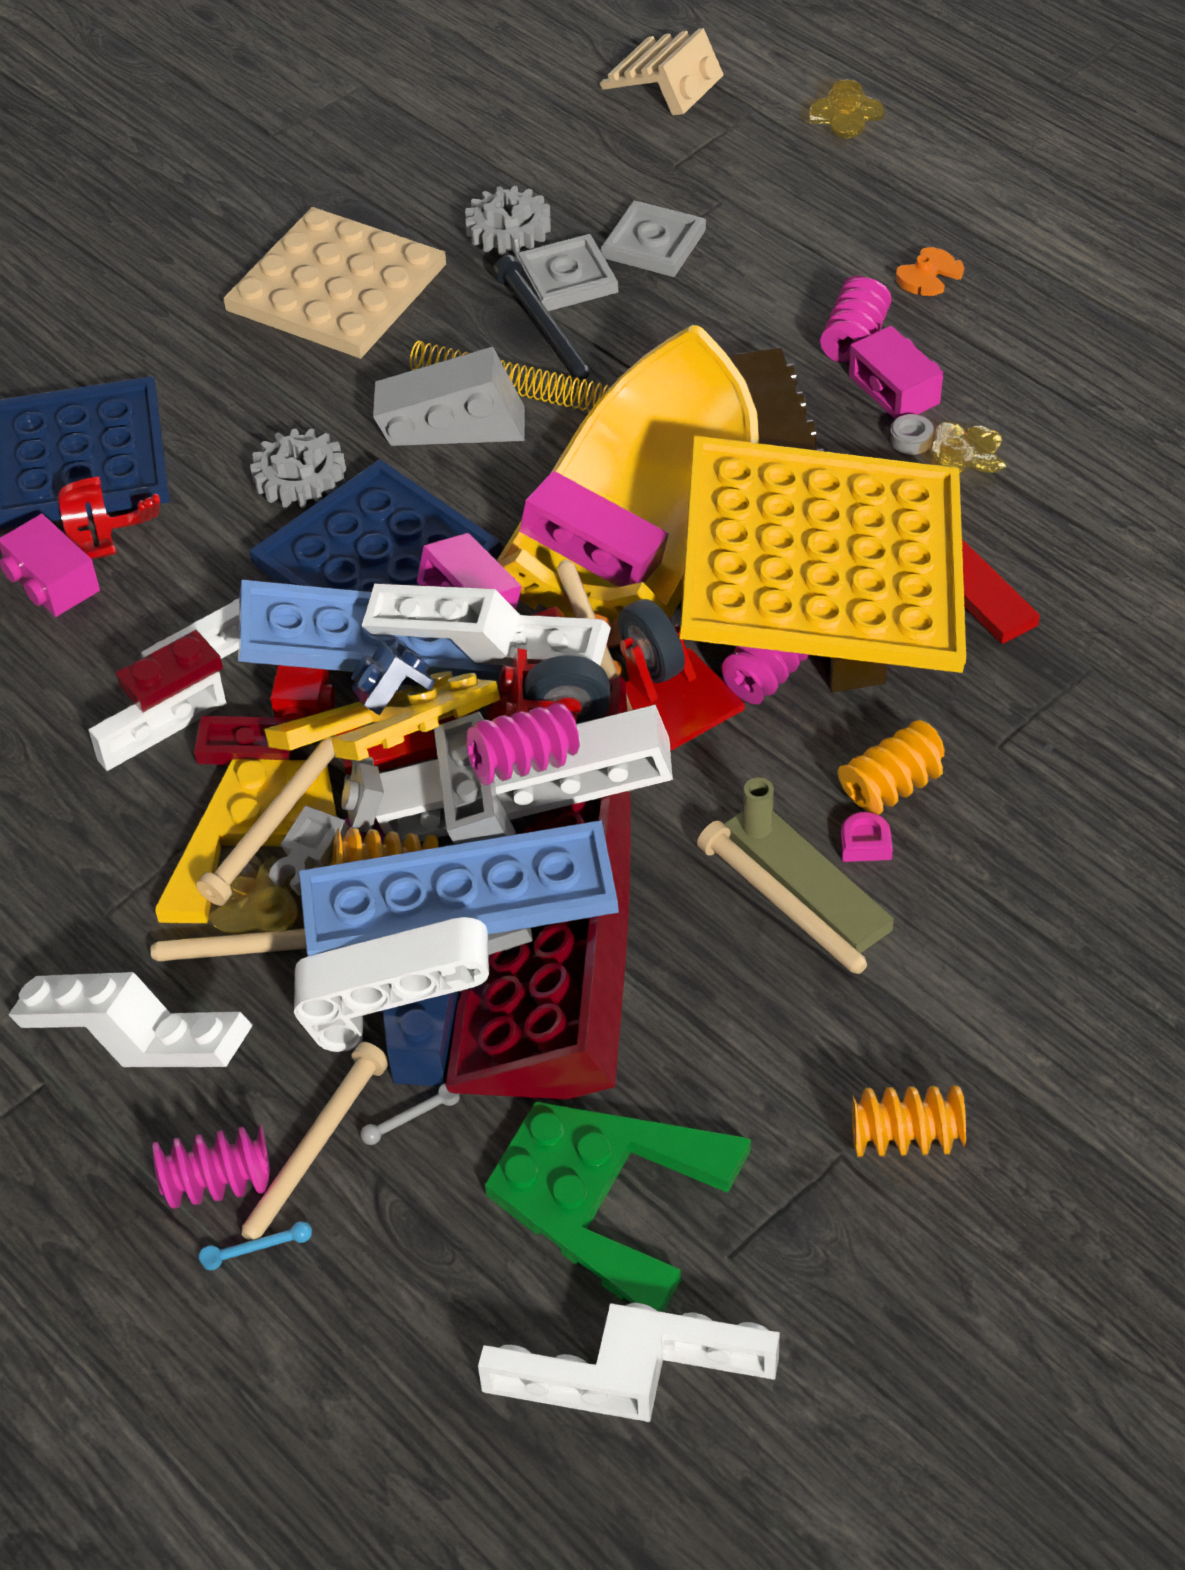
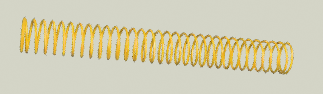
M417 341L410 354V368L412 371L418 369L421 362L422 368L424 367V354L428 345H430V354L426 366L428 364L431 365V358L435 347H437L435 364L439 362L440 353L443 348L445 350L443 361L447 360L450 350L452 351L451 359L455 358L457 352L461 356V352L457 350L454 353L453 349L450 348L446 353L444 346L439 351L438 345L432 348L431 343L425 346L423 341ZM417 343H419L418 346H417V348H416L415 358H414L415 369H413V368H412V364H411V362H412V354H413V351H414L415 346L417 345ZM420 344H421V357H420V361H419V363H418V365H417V364H416L417 352H418V348H419V346H420ZM501 360L505 370H507L509 364L511 365L509 375L511 382L514 370L518 366L514 387L518 381L517 393L522 397L527 395L530 399L534 397L536 400L542 399L543 402L549 400L551 404L557 402L560 406L564 404L565 407L572 406L573 409L579 407L581 411L587 409L590 412L588 406L592 397L593 406L595 405V397L599 385L598 400L604 395L606 387L609 389L607 384L602 392V384L598 383L594 392V382L591 381L587 388L586 379L581 382L579 388V378H575L572 384L571 376L567 377L564 384L565 378L563 374L557 380L556 372L550 377L549 371H545L542 377L541 369H538L535 374L534 367H531L527 373L526 365L520 370L519 364H516L512 370L511 362L505 367L504 360ZM525 367V377L520 388V378ZM533 369L532 381L527 391L528 377ZM540 371V380L538 387L535 391V381L537 374ZM548 373L547 384L542 394L544 377ZM555 374L554 387L550 394V384ZM562 376V386L560 393L557 397L558 384ZM570 378L569 390L565 398V388ZM577 380V389L575 396L572 400L573 388ZM585 381V389L580 401L581 388ZM525 384L526 393L522 395L520 391L522 390ZM533 384V396H529L528 392ZM593 384L590 400L587 404L589 388ZM540 387L541 397L536 398L535 395ZM548 387V399L544 400L543 396ZM554 390H555V399H556V400H555L554 402H552V401L550 400V398L552 397V395H553V393H554ZM563 390V402L560 404L558 399ZM570 390H571V394H570V402H571V403H570V405H566V404H565V401L567 400V398H568V396H569V393H570ZM578 393V406L574 407L573 402ZM585 393H586V398H585V405H586V407H585L584 409H582V408L580 407V405H581V403H582V401H583V399H584V397H585Z

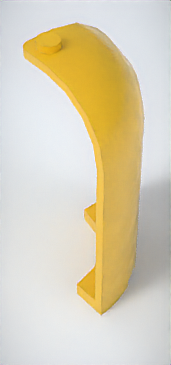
M692 325L680 331L645 354L620 376L585 417L552 472L556 471L668 532L669 536L661 565L645 583L641 582L618 587L519 532L520 522L497 562L521 585L518 600L534 610L538 604L548 609L556 606L567 618H575L557 572L558 564L563 560H569L576 567L594 614L607 617L612 623L614 619H618L619 613L626 606L638 600L648 599L657 604L667 617L673 616L682 599L691 454L694 436L759 444L757 411L747 384L727 354L703 328Z

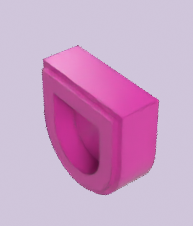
M859 812L849 816L841 827L842 861L892 860L891 831L887 821L883 817L871 812Z

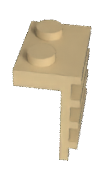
M702 28L698 29L690 37L687 31H683L674 39H672L671 34H664L657 42L654 36L646 38L608 74V79H603L600 82L602 90L658 82L672 115H680L693 106L723 76V72L706 32Z

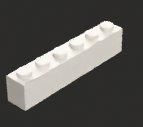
M656 705L576 724L579 733V750L574 756L567 753L565 765L560 768H555L549 763L547 770L538 773L531 766L529 774L523 777L518 776L513 770L511 779L507 781H501L495 774L496 793L509 819L673 780L669 736ZM438 759L380 774L384 794L376 819L385 835L389 831L397 832L401 845L409 833L417 834L420 842L424 841L428 835L436 837L449 835L446 828Z

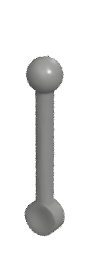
M444 1083L439 1088V1094L377 1126L373 1124L364 1126L360 1137L365 1144L374 1145L380 1141L381 1135L438 1105L451 1106L456 1104L460 1099V1094L450 1093L446 1089V1083Z

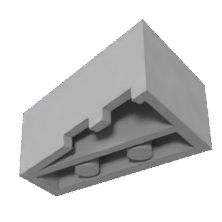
M493 347L375 382L373 417L390 446L524 441L525 406Z

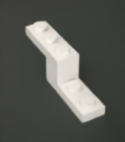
M374 584L362 626L370 634L450 638L475 663L511 665L517 649L520 648L527 650V664H538L551 657L572 655L590 659L601 666L611 629L603 619L519 615L496 589Z
M239 599L142 651V658L195 629L216 650L221 659L239 649ZM214 673L143 713L134 704L90 728L89 733L99 763L108 771L201 719V716H206L226 705L220 673Z
M134 972L35 976L21 989L19 993L20 999L8 1014L20 1028L86 1027L122 1067H226L252 1027V1024L241 1012L170 1013Z
M610 1303L596 1365L588 1364L583 1359L573 1355L564 1354L553 1358L531 1354L527 1349L516 1345H503L500 1348L483 1345L478 1369L481 1388L484 1393L650 1422L663 1360L775 1380L779 1360L780 1332L769 1331L764 1326L751 1322H744L738 1325L716 1322L698 1313L675 1315L658 1312L652 1307L640 1303H631L626 1306Z

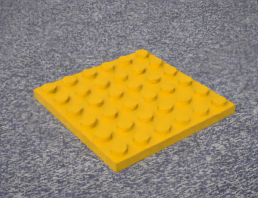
M694 436L691 454L679 639L963 673L966 663L959 468Z

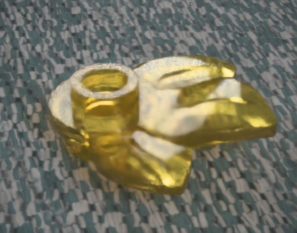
M845 79L833 84L828 97L814 101L809 110V121L813 124L831 123V129L837 136L853 138L862 133L866 121L884 119L885 109L879 100L865 96L860 83Z
M944 422L935 428L933 432L934 442L930 450L933 457V465L959 468V474L963 473L966 467L985 473L997 472L1007 468L1006 462L994 454L1000 448L1003 440L1001 435L995 430L983 426H973L965 430L956 422Z
M269 856L260 866L256 879L240 876L235 878L229 886L232 895L223 906L217 908L208 916L209 921L223 932L236 934L251 930L272 932L289 929L298 917L297 903L292 897L294 890L290 886L294 874L285 880L281 888L277 887L269 877L272 866L279 859Z

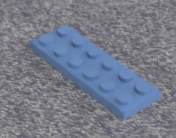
M250 580L241 581L239 595V662L354 672L363 657L366 655L372 657L382 641L393 648L396 647L398 642H401L423 657L422 660L430 665L426 671L429 675L445 671H451L453 677L475 673L477 679L496 681L497 685H499V678L504 665L475 663L450 638L370 634L362 626L372 592Z
M602 820L299 871L308 956L461 917L474 918L486 925L487 933L494 934L619 913Z

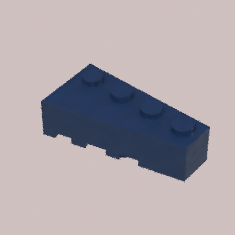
M461 991L383 1010L387 1051L393 1083L439 1087L446 1083L456 1010Z

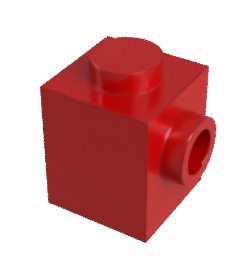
M278 665L271 694L274 717L297 720L335 709L336 691L335 686L330 683L328 669Z

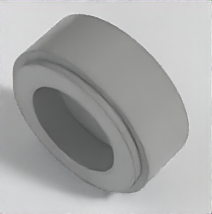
M916 414L900 416L891 424L890 443L895 450L903 454L916 455L924 453L933 443V424L927 418Z

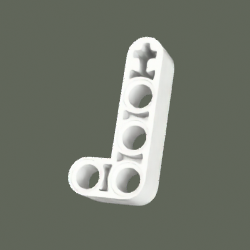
M454 918L303 958L295 967L294 1014L315 1042L323 1049L334 1052L355 1049L363 1039V1015L461 991L485 982L489 975L488 933L486 925L474 918Z

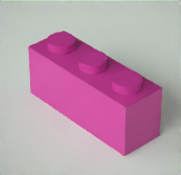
M553 471L526 499L519 531L618 587L641 582L645 583L661 565L669 536L668 532L556 471Z

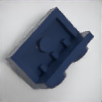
M382 641L373 656L369 657L366 655L355 668L351 678L355 683L351 688L363 706L380 716L406 676L429 690L435 681L426 672L430 665L422 660L423 657L401 642H398L396 647L393 648Z

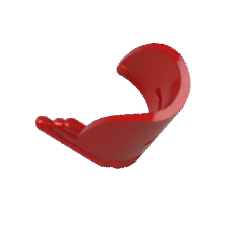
M92 477L64 486L58 494V503L65 535L91 559L117 555L116 547L111 537L113 529L134 526L150 521L152 518H156L160 511V497L158 494H153L152 497L139 501L137 510L128 514L109 517L105 511L100 477ZM86 504L91 506L99 547L94 546L91 530H77L78 528L89 526Z

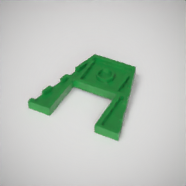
M535 1102L486 1182V1196L537 1236L541 1233L560 1247L561 1254L576 1266L580 1263L602 1280V1285L619 1299L623 1300L625 1297L631 1303L645 1304L658 1312H664L681 1281V1269L588 1230L590 1223L631 1153L728 1193L751 1151V1140L745 1137Z

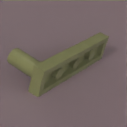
M760 777L748 780L744 785V811L724 823L730 829L729 839L859 953H862L893 931L894 918L773 811L774 787L772 783Z

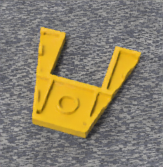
M451 671L439 672L430 675L435 681L430 690L421 684L413 687L412 685L399 686L380 716L363 706L360 701L264 730L269 747L293 750L365 724L376 722L331 738L335 757L360 761L369 757L367 748L381 743L383 748H391L404 742V735L418 730L427 732L438 727V721L453 715L455 718H459L500 700L497 682L477 679L475 673L453 677Z
M232 759L156 906L155 912L159 923H208L211 902L200 894L196 883L204 873H215L218 868L221 846H237L306 760ZM328 765L262 846L281 847L280 844L305 806L337 817Z

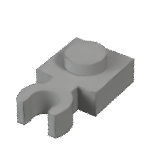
M370 756L360 761L351 760L352 773L351 775H345L342 794V809L348 812L350 826L366 833L373 827L384 794L379 769L377 766H374L373 758Z
M305 806L280 844L288 856L279 859L272 866L269 877L273 883L281 888L285 880L290 875L295 874L290 882V886L296 894L301 896L299 871L313 869L314 866L325 867L330 865L336 830L339 828L343 841L349 829L346 821Z

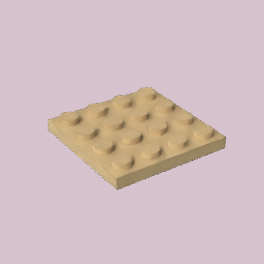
M311 207L224 297L226 311L361 359L446 265L445 251Z

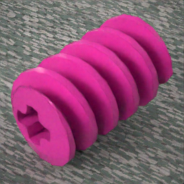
M851 276L845 279L820 339L823 351L833 361L841 363L850 362V345L880 331L892 301L891 293L885 285L864 276Z
M737 646L734 652L725 658L722 664V674L728 687L737 696L751 704L760 705L764 700V695H773L777 691L778 685L784 683L788 679L789 673L796 671L800 662L806 660L809 654Z
M559 703L552 704L546 709L541 707L534 708L528 713L520 711L511 715V717L499 716L493 719V721L481 720L474 726L469 727L466 735L469 761L476 777L484 786L493 783L495 774L501 781H507L511 779L513 770L518 776L523 777L529 774L531 766L538 773L547 770L549 763L555 768H560L565 765L567 753L574 756L580 747L579 733L575 720L568 708Z
M259 1124L257 1139L251 1141L244 1127H238L235 1144L231 1145L222 1130L216 1132L213 1148L207 1147L201 1134L195 1135L193 1148L190 1152L185 1150L179 1138L173 1139L171 1155L167 1156L163 1153L159 1143L153 1142V1159L159 1191L161 1195H164L172 1209L180 1207L184 1191L192 1204L199 1205L203 1200L206 1187L215 1201H222L224 1198L226 1184H229L233 1193L238 1198L244 1197L248 1180L252 1182L257 1193L262 1194L267 1190L270 1169L266 1140L261 1124Z

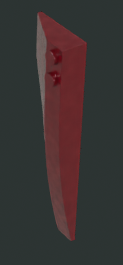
M622 676L609 680L610 703L606 713L601 718L627 712L626 682ZM580 689L576 698L584 695L585 690ZM630 790L539 812L534 826H526L524 833L602 820L619 913L531 927L533 941L488 955L489 975L487 980L478 986L472 987L470 990H463L457 1004L446 1089L450 1093L571 1099L615 1087L629 917L631 855Z

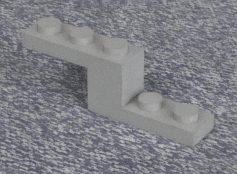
M480 712L434 728L446 828L454 845L516 835V831L496 793L495 781L486 786L481 784L469 761L466 735L469 727L484 720ZM531 927L488 934V955L533 941Z

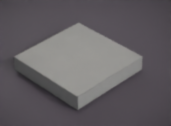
M633 201L601 246V253L605 259L675 277L706 231V219Z
M591 234L515 254L523 267V278L548 311L618 293V281Z

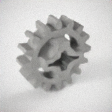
M513 186L510 191L509 189L503 190L502 187H497L495 194L484 191L482 192L483 200L472 199L471 208H466L465 210L467 236H472V244L474 246L483 243V250L485 252L498 248L499 255H503L506 249L507 251H513L515 254L519 253L523 246L528 249H534V240L544 242L546 240L545 233L551 231L549 204H544V197L542 195L533 197L532 189H527L520 193L518 192V187Z
M292 429L290 436L286 437L276 433V442L272 444L263 441L261 443L262 452H253L252 454L254 464H251L250 468L257 493H266L269 503L280 498L282 507L287 508L292 501H298L300 508L306 506V500L313 499L318 503L322 500L321 494L324 492L331 494L336 490L335 484H343L345 481L343 474L346 471L344 453H341L339 442L331 443L330 436L327 433L316 438L314 429H309L305 435H299L297 429Z

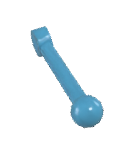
M299 1221L290 1230L221 1250L215 1246H207L201 1250L199 1260L206 1270H215L225 1259L292 1240L304 1243L310 1239L312 1228L308 1223Z

